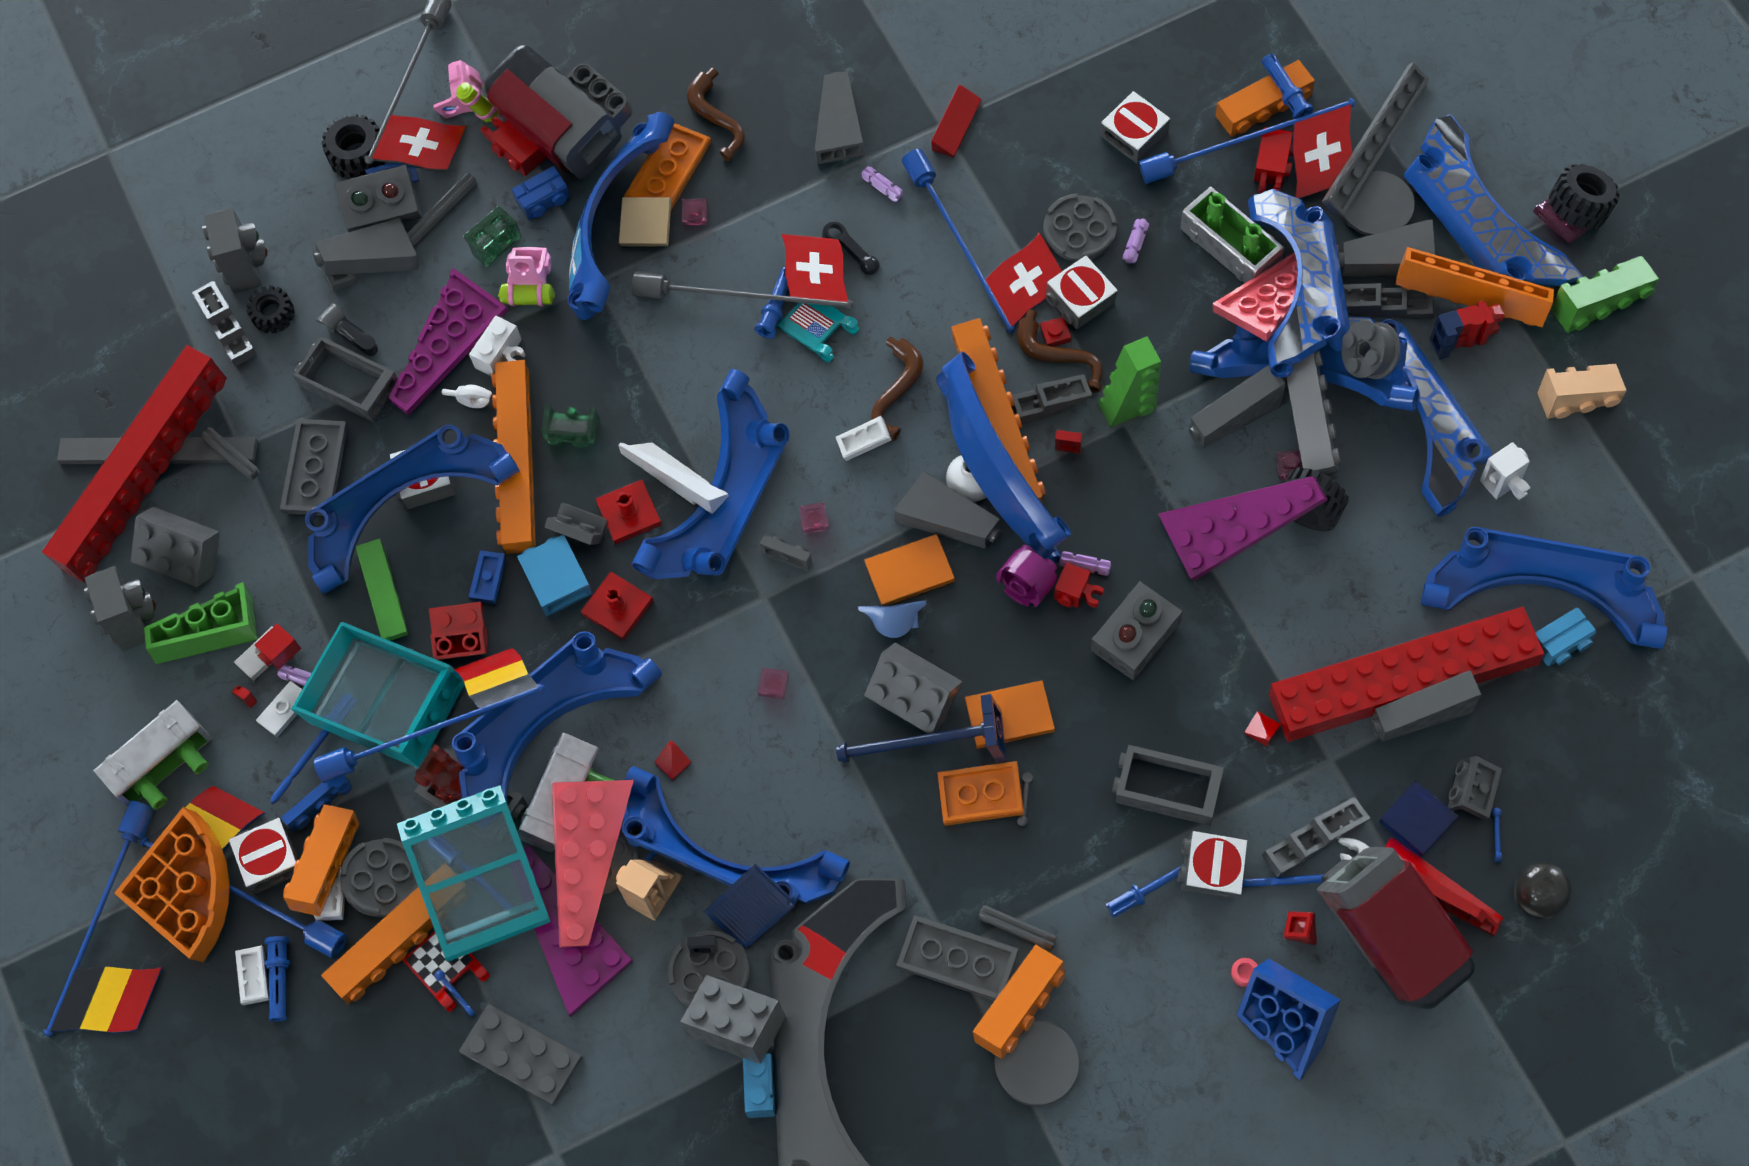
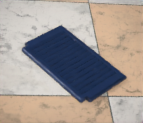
M754 864L706 908L704 913L726 934L734 937L737 943L742 944L745 948H749L794 908V904L789 901L791 897L762 869Z

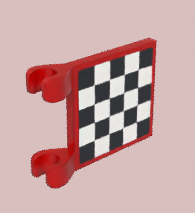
M444 923L441 925L444 934L451 932ZM435 931L403 959V962L448 1012L456 1008L457 1004L445 992L447 990L446 986L441 981L435 979L436 971H444L445 978L451 985L469 969L481 982L486 981L490 977L487 970L471 953L446 962Z

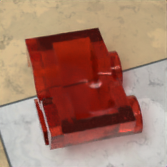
M434 744L416 770L414 780L423 787L427 788L430 786L436 790L435 796L448 803L450 799L458 801L462 798L459 773L464 767L453 760L447 752Z

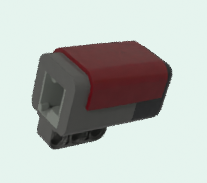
M525 44L515 47L484 81V91L488 95V102L498 115L538 147L543 155L565 173L571 172L578 179L587 177L620 142L622 138L620 128L631 117L633 112L632 106L625 95L588 64L576 66L565 77L536 51ZM606 90L604 94L599 95L600 92ZM623 104L620 108L615 109L618 105Z
M1368 847L1350 860H1341L1321 877L1322 884L1317 888L1318 893L1391 995L1400 1004L1421 1009H1432L1443 1002L1473 975L1475 970V964L1471 958L1473 950L1411 863L1402 860L1394 848Z

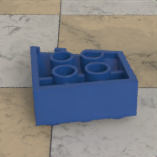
M1267 959L1253 969L1237 1016L1260 1040H1265L1276 1051L1274 1055L1281 1062L1285 1060L1294 1070L1293 1074L1301 1080L1323 1048L1341 1000L1271 959Z

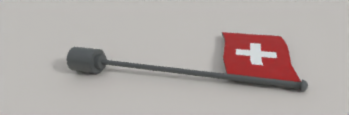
M450 0L427 1L420 17L426 29L368 156H365L367 164L380 161L399 163L431 171L448 170L466 126L446 125L418 117L392 114L430 30L442 28L452 6Z
M781 234L786 249V279L790 297L670 285V280H667L665 274L635 272L632 279V294L637 297L664 299L665 294L668 295L670 290L840 306L848 307V310L853 308V302L848 300L844 285V257L841 244L838 239Z

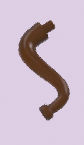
M712 67L707 73L700 71L693 79L687 91V101L696 114L733 133V142L727 148L723 147L719 151L721 156L730 162L733 159V154L742 146L745 133L742 126L736 120L705 101V94L714 86L712 80L719 74Z
M1028 310L1026 318L1020 319L1018 324L1017 341L1020 349L1028 357L1038 361L1084 363L1092 368V377L1087 382L1091 392L1099 393L1102 388L1100 381L1103 373L1100 360L1092 353L1084 350L1052 347L1038 343L1036 335L1039 324L1035 321L1037 312Z
M890 336L886 341V345L893 349V355L902 360L906 367L899 378L874 404L871 414L872 420L880 416L883 418L884 411L906 393L922 373L923 358L921 353L904 338L898 341ZM885 422L891 441H895L900 435L901 429L896 425L890 426Z

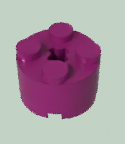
M1023 545L1014 551L997 572L996 579L999 584L1001 582L1004 583L1006 586L1004 592L1013 600L1024 606H1029L1030 603H1033L1034 607H1037L1057 582V575L1055 573L1057 566L1050 559H1044L1036 554L1030 546Z

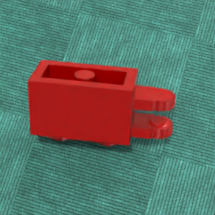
M495 116L491 120L497 130L493 132L485 125L480 129L482 134L492 143V151L499 158L503 156L515 172L519 170L524 176H527L546 159V156L543 155L538 147L507 121L504 123Z
M1276 130L1262 135L1254 181L1260 182L1259 194L1266 190V184H1273V189L1280 191V187L1283 186L1284 177L1290 176L1292 163L1288 162V157L1294 156L1293 132Z

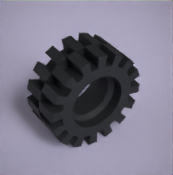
M270 285L269 290L265 286L261 287L262 292L260 293L258 290H255L254 294L256 296L250 295L248 298L250 302L246 304L248 308L246 310L254 326L259 331L262 329L264 333H268V330L271 333H276V328L282 331L284 330L282 327L284 324L288 327L290 325L288 319L293 321L294 316L292 313H295V309L287 293L282 291L280 287L275 289L274 286ZM270 304L279 305V309L274 314H262L266 306Z

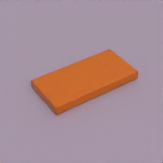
M674 123L668 141L661 143L657 151L647 156L624 197H670L672 200V210L710 146L711 137Z

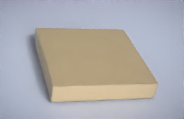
M622 197L620 246H668L672 202L670 197Z

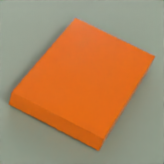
M937 534L864 560L881 606H888L955 582L954 575Z
M1042 680L965 697L972 727L981 725V722H984L981 695L992 694L1002 711L1005 743L1055 732ZM983 736L974 737L977 749L986 747V741Z
M1017 761L937 772L944 826L1024 815Z

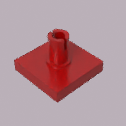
M642 479L595 499L603 518L608 520L607 528L615 545L662 525Z
M610 572L581 610V614L624 641L654 600L652 596Z

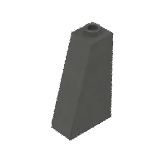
M848 71L824 75L815 142L817 165L864 156L863 140Z
M400 218L316 242L317 252L313 253L317 267H322L325 275L412 271L418 269L417 254Z
M1425 220L1344 242L1342 252H1338L1342 277L1397 276L1407 247L1435 255L1433 220Z
M1270 365L1266 366L1191 417L1189 428L1191 438L1195 442H1199L1202 448H1205L1281 407L1285 388L1284 380L1281 377L1273 376L1270 372Z
M925 472L921 474L894 509L895 521L900 524L986 549L990 542L994 543L1001 533L1000 519Z
M1470 670L1376 708L1371 719V726L1376 735L1379 734L1383 742L1471 714L1478 703L1481 693Z

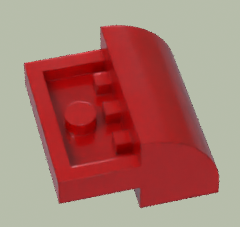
M482 602L429 608L433 659L440 660L487 653L488 632L487 627H485Z

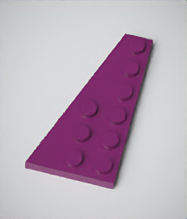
M452 268L449 274L450 278L446 286H443L440 292L441 297L436 307L432 308L417 339L418 343L414 351H411L408 357L409 362L404 372L400 373L389 396L390 402L407 415H410L474 348L495 316L502 318L508 312L507 307L454 268Z
M1311 476L1159 513L1158 515L1190 579L1195 581L1326 502L1327 498L1316 478Z
M527 845L524 850L551 921L534 928L567 1012L572 1017L630 966L633 961L597 920H595L588 946L559 947L556 875L534 850ZM520 859L508 863L523 902L526 903L534 900L535 898Z

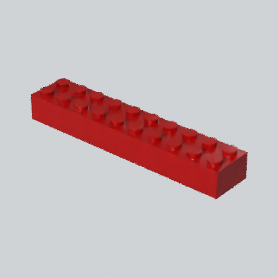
M186 345L42 550V553L62 571L86 583L85 577L94 574L102 558L110 552L111 545L123 533L131 516L139 510L140 503L145 496L153 490L156 480L161 473L166 471L171 458L180 451L183 441L195 429L201 415L209 409L211 401L217 392L223 389L227 377L211 357Z
M1523 606L1271 683L1269 697L1286 741L1290 742L1371 717L1378 707L1470 670L1476 683L1479 684L1537 666L1544 652Z

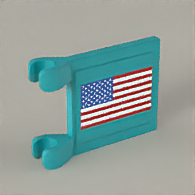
M798 303L777 325L780 330L815 352L827 363L834 358V355L832 354V348L824 343L841 325L851 335H855L859 331L858 321L855 318L846 316L830 305Z

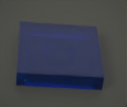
M1415 780L1381 817L1379 822L1418 855L1423 857L1454 823L1458 815Z

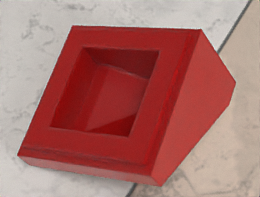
M1257 711L1244 734L1268 747L1281 724Z
M671 740L654 763L673 781L692 762Z
M1288 911L1283 938L1316 945L1315 914Z

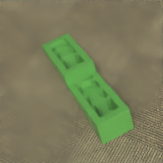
M381 539L355 546L381 638L391 641L408 635L387 553Z

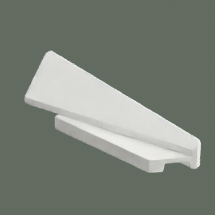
M620 443L618 445L621 454L693 505L697 503L711 514L729 496L725 491L710 485L708 481L654 443L636 445Z

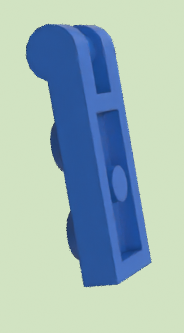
M344 775L326 783L322 782L284 814L281 819L293 833L305 828L310 823L311 818L318 812H321L324 804L331 805V801L339 794L346 795L351 791L352 785Z

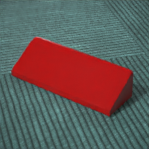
M958 85L931 141L932 151L953 158L981 103V98L964 86Z

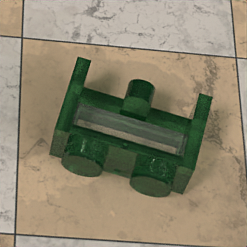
M499 205L463 235L472 255L485 267L490 265L522 237L517 221Z
M545 404L541 433L544 439L553 445H562L563 441L572 442L575 446L586 447L587 443L594 444L599 416L595 408H590L589 414H580L573 407H567L566 412H555L550 404Z

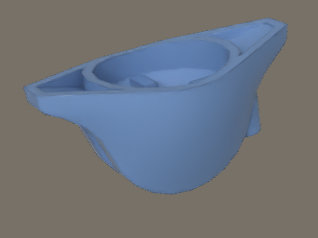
M926 600L893 606H858V610L870 617L879 633L890 638H897L905 635L911 628H919L918 611L926 606Z

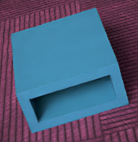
M564 535L551 537L544 544L536 548H528L521 555L517 556L546 617L593 595Z

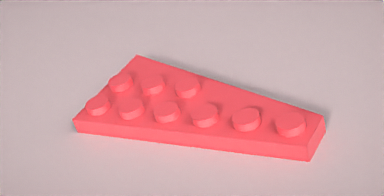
M1295 252L1214 302L1213 312L1268 341L1285 319L1295 295L1298 277Z
M634 780L552 783L559 947L589 945Z

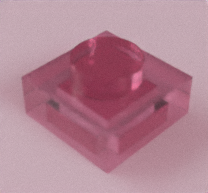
M706 198L682 199L683 225L707 224Z
M1300 450L1276 453L1279 480L1287 479L1291 470L1303 468Z
M824 502L799 506L803 533L829 529Z
M762 668L758 696L784 699L789 678L788 671Z

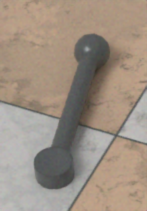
M1028 772L1022 776L1024 783L1022 798L1024 815H1021L1017 820V823L1022 827L1028 823L1026 811L1029 784L1033 781L1032 774Z

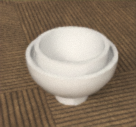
M962 455L956 457L950 463L946 473L947 486L972 502L985 499L986 495L977 484L973 475L967 472L968 467Z

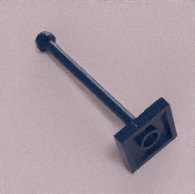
M992 694L981 695L984 721L981 722V725L848 747L847 743H841L840 746H836L837 759L839 762L847 763L850 761V757L983 736L986 741V747L997 763L1007 761L1002 711Z

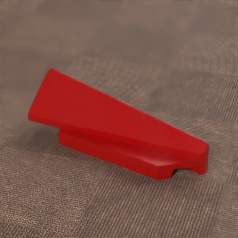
M1394 838L1389 839L1385 847L1394 848L1402 860L1411 863L1446 912L1495 936L1503 920L1500 914Z

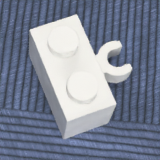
M498 316L493 318L469 354L475 369L491 376L495 372V363L517 361L513 359L515 355L525 357L524 350L518 347L522 339L517 326Z
M1512 442L1488 458L1480 482L1496 500L1510 490L1518 500L1528 495L1526 491L1530 489V486L1523 480L1530 462L1526 452Z

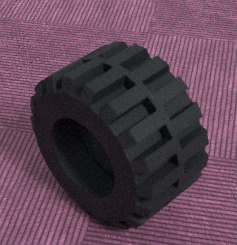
M352 114L350 117L343 115L342 119L339 120L337 118L333 120V125L329 124L326 127L328 132L323 133L322 137L324 140L321 141L323 151L332 170L337 172L339 176H346L347 179H352L353 177L367 175V169L384 165L385 162L374 161L372 164L365 162V156L369 155L380 131L378 125L371 118L368 120L367 116L361 115L359 117L358 114ZM355 143H363L356 150L346 151L349 146Z
M1572 164V166H1567L1562 171L1550 191L1549 204L1553 207V212L1558 214L1561 220L1568 222L1567 224L1589 230L1599 228L1606 222L1620 199V191L1617 190V184L1604 171H1600L1594 166H1587L1586 164Z
M1309 468L1291 470L1284 483L1313 476L1318 481L1327 498L1326 502L1294 520V522L1306 528L1322 532L1334 529L1349 502L1346 490L1334 479L1319 471Z

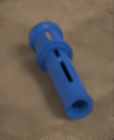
M1272 53L1265 56L1261 63L1283 95L1282 101L1284 105H1288L1293 112V118L1296 119L1311 114L1314 110L1313 106L1304 99L1302 89L1295 87L1276 55Z
M786 267L781 268L771 295L787 296L789 288L785 273ZM769 300L768 304L763 306L760 322L754 328L758 335L770 339L775 337V328L778 321H781L783 317L782 307L785 301Z
M284 936L265 938V944L267 945L265 967L269 970V1021L273 1022L287 1020L286 969L290 966V961L287 960V944L290 943V938ZM277 948H278V957H276V949H277ZM277 983H278V1001H279L278 1004H277V1001H276V984H277Z

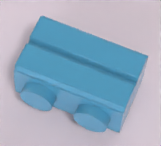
M1576 607L1535 632L1544 652L1542 660L1547 666H1551L1554 663L1561 665L1571 658L1572 655L1570 653L1577 649L1582 652L1593 644L1592 639L1596 634V629L1586 620L1585 615L1579 608Z
M766 1054L761 1064L743 1058L745 1113L748 1118L776 1116L773 1075L774 1061L771 1054Z

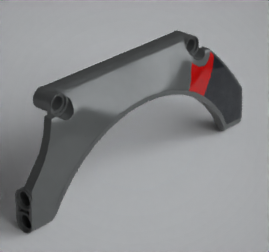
M864 878L854 880L800 923L792 931L793 940H781L769 955L771 998L779 1000L786 1015L773 1040L778 1166H870L852 1143L834 1106L826 1076L824 1032L827 1012L834 988L852 954L880 925L907 909L905 880ZM783 950L787 952L790 959L787 961L782 960L778 956V951Z

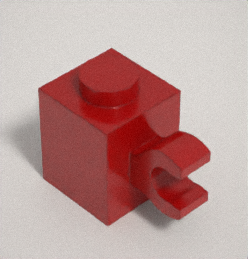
M1066 562L1055 587L1054 599L1063 606L1079 608L1084 597L1089 606L1097 608L1099 601L1091 596L1093 594L1103 596L1104 589L1098 585L1089 584L1091 571Z
M278 623L254 644L260 652L257 657L267 667L272 664L278 670L290 659H293L294 655L301 650L296 640Z

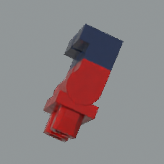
M1484 300L1474 306L1438 315L1430 341L1439 360L1449 357L1452 349L1461 346L1472 347L1476 343L1479 346L1486 344L1489 335L1498 333V322L1503 321L1504 313L1499 304L1487 307Z

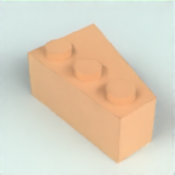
M1617 365L1588 366V371H1576L1575 367H1568L1566 369L1567 372L1555 373L1554 369H1547L1537 392L1547 419L1554 417L1562 419L1572 413L1580 411L1581 413H1588L1597 407H1613L1618 405L1624 397L1626 388Z
M630 860L627 866H622L618 871L616 885L629 907L656 921L683 875L657 860Z

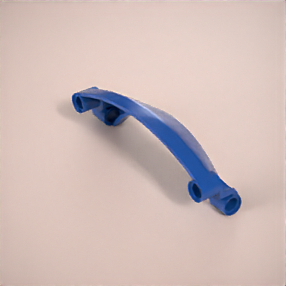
M960 352L942 367V372L936 376V383L948 403L950 425L958 449L977 484L1006 523L1036 554L1044 559H1050L1056 564L1061 558L1056 546L1071 535L1070 529L1060 517L1052 518L1008 454L994 430L970 379L969 374L976 370V366L965 352Z

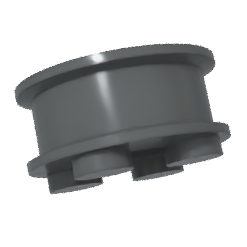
M1360 321L1354 324L1342 338V360L1345 368L1351 375L1358 378L1368 377L1378 380L1387 377L1395 369L1400 357V341L1396 331L1390 325Z

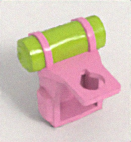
M461 60L449 64V82L452 96L447 100L434 104V110L445 119L474 111L475 115L481 120L492 122L491 119L495 116L497 117L498 113L488 102V99L482 95L483 82L478 71ZM446 106H456L452 111L443 110Z
M512 248V252L508 254L506 262L507 283L502 284L499 289L498 297L501 303L509 304L510 306L538 305L544 307V305H552L555 298L554 288L551 284H546V278L550 274L552 265L551 255L548 253L547 248Z

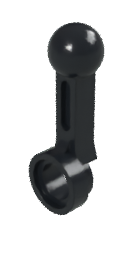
M829 222L824 226L822 238L838 239L841 246L860 264L863 273L872 275L879 270V260L875 256L868 255L849 236L841 223ZM836 228L841 232V236L834 238L830 236L828 230Z

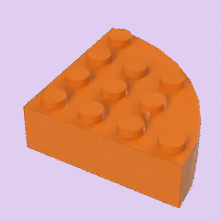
M182 807L114 893L185 956L200 962L205 961L215 946L223 928L229 904L230 881L227 861L221 844L211 827L197 812Z

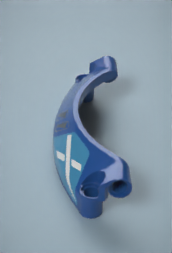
M656 112L655 114L647 115L648 123H640L635 126L632 136L610 161L598 179L583 208L572 246L569 273L570 294L567 300L579 319L587 320L593 317L596 312H602L610 292V284L599 271L592 252L591 229L596 208L614 177L630 161L641 153H654L658 150L661 143L668 141L675 120L666 113Z

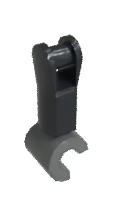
M331 303L316 319V322L327 326L329 332L334 334L337 332L338 335L356 346L364 354L373 356L378 352L375 339L347 320L344 313L335 304Z

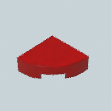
M236 685L231 691L233 696L250 708L257 702V699L245 687L242 688L240 685Z

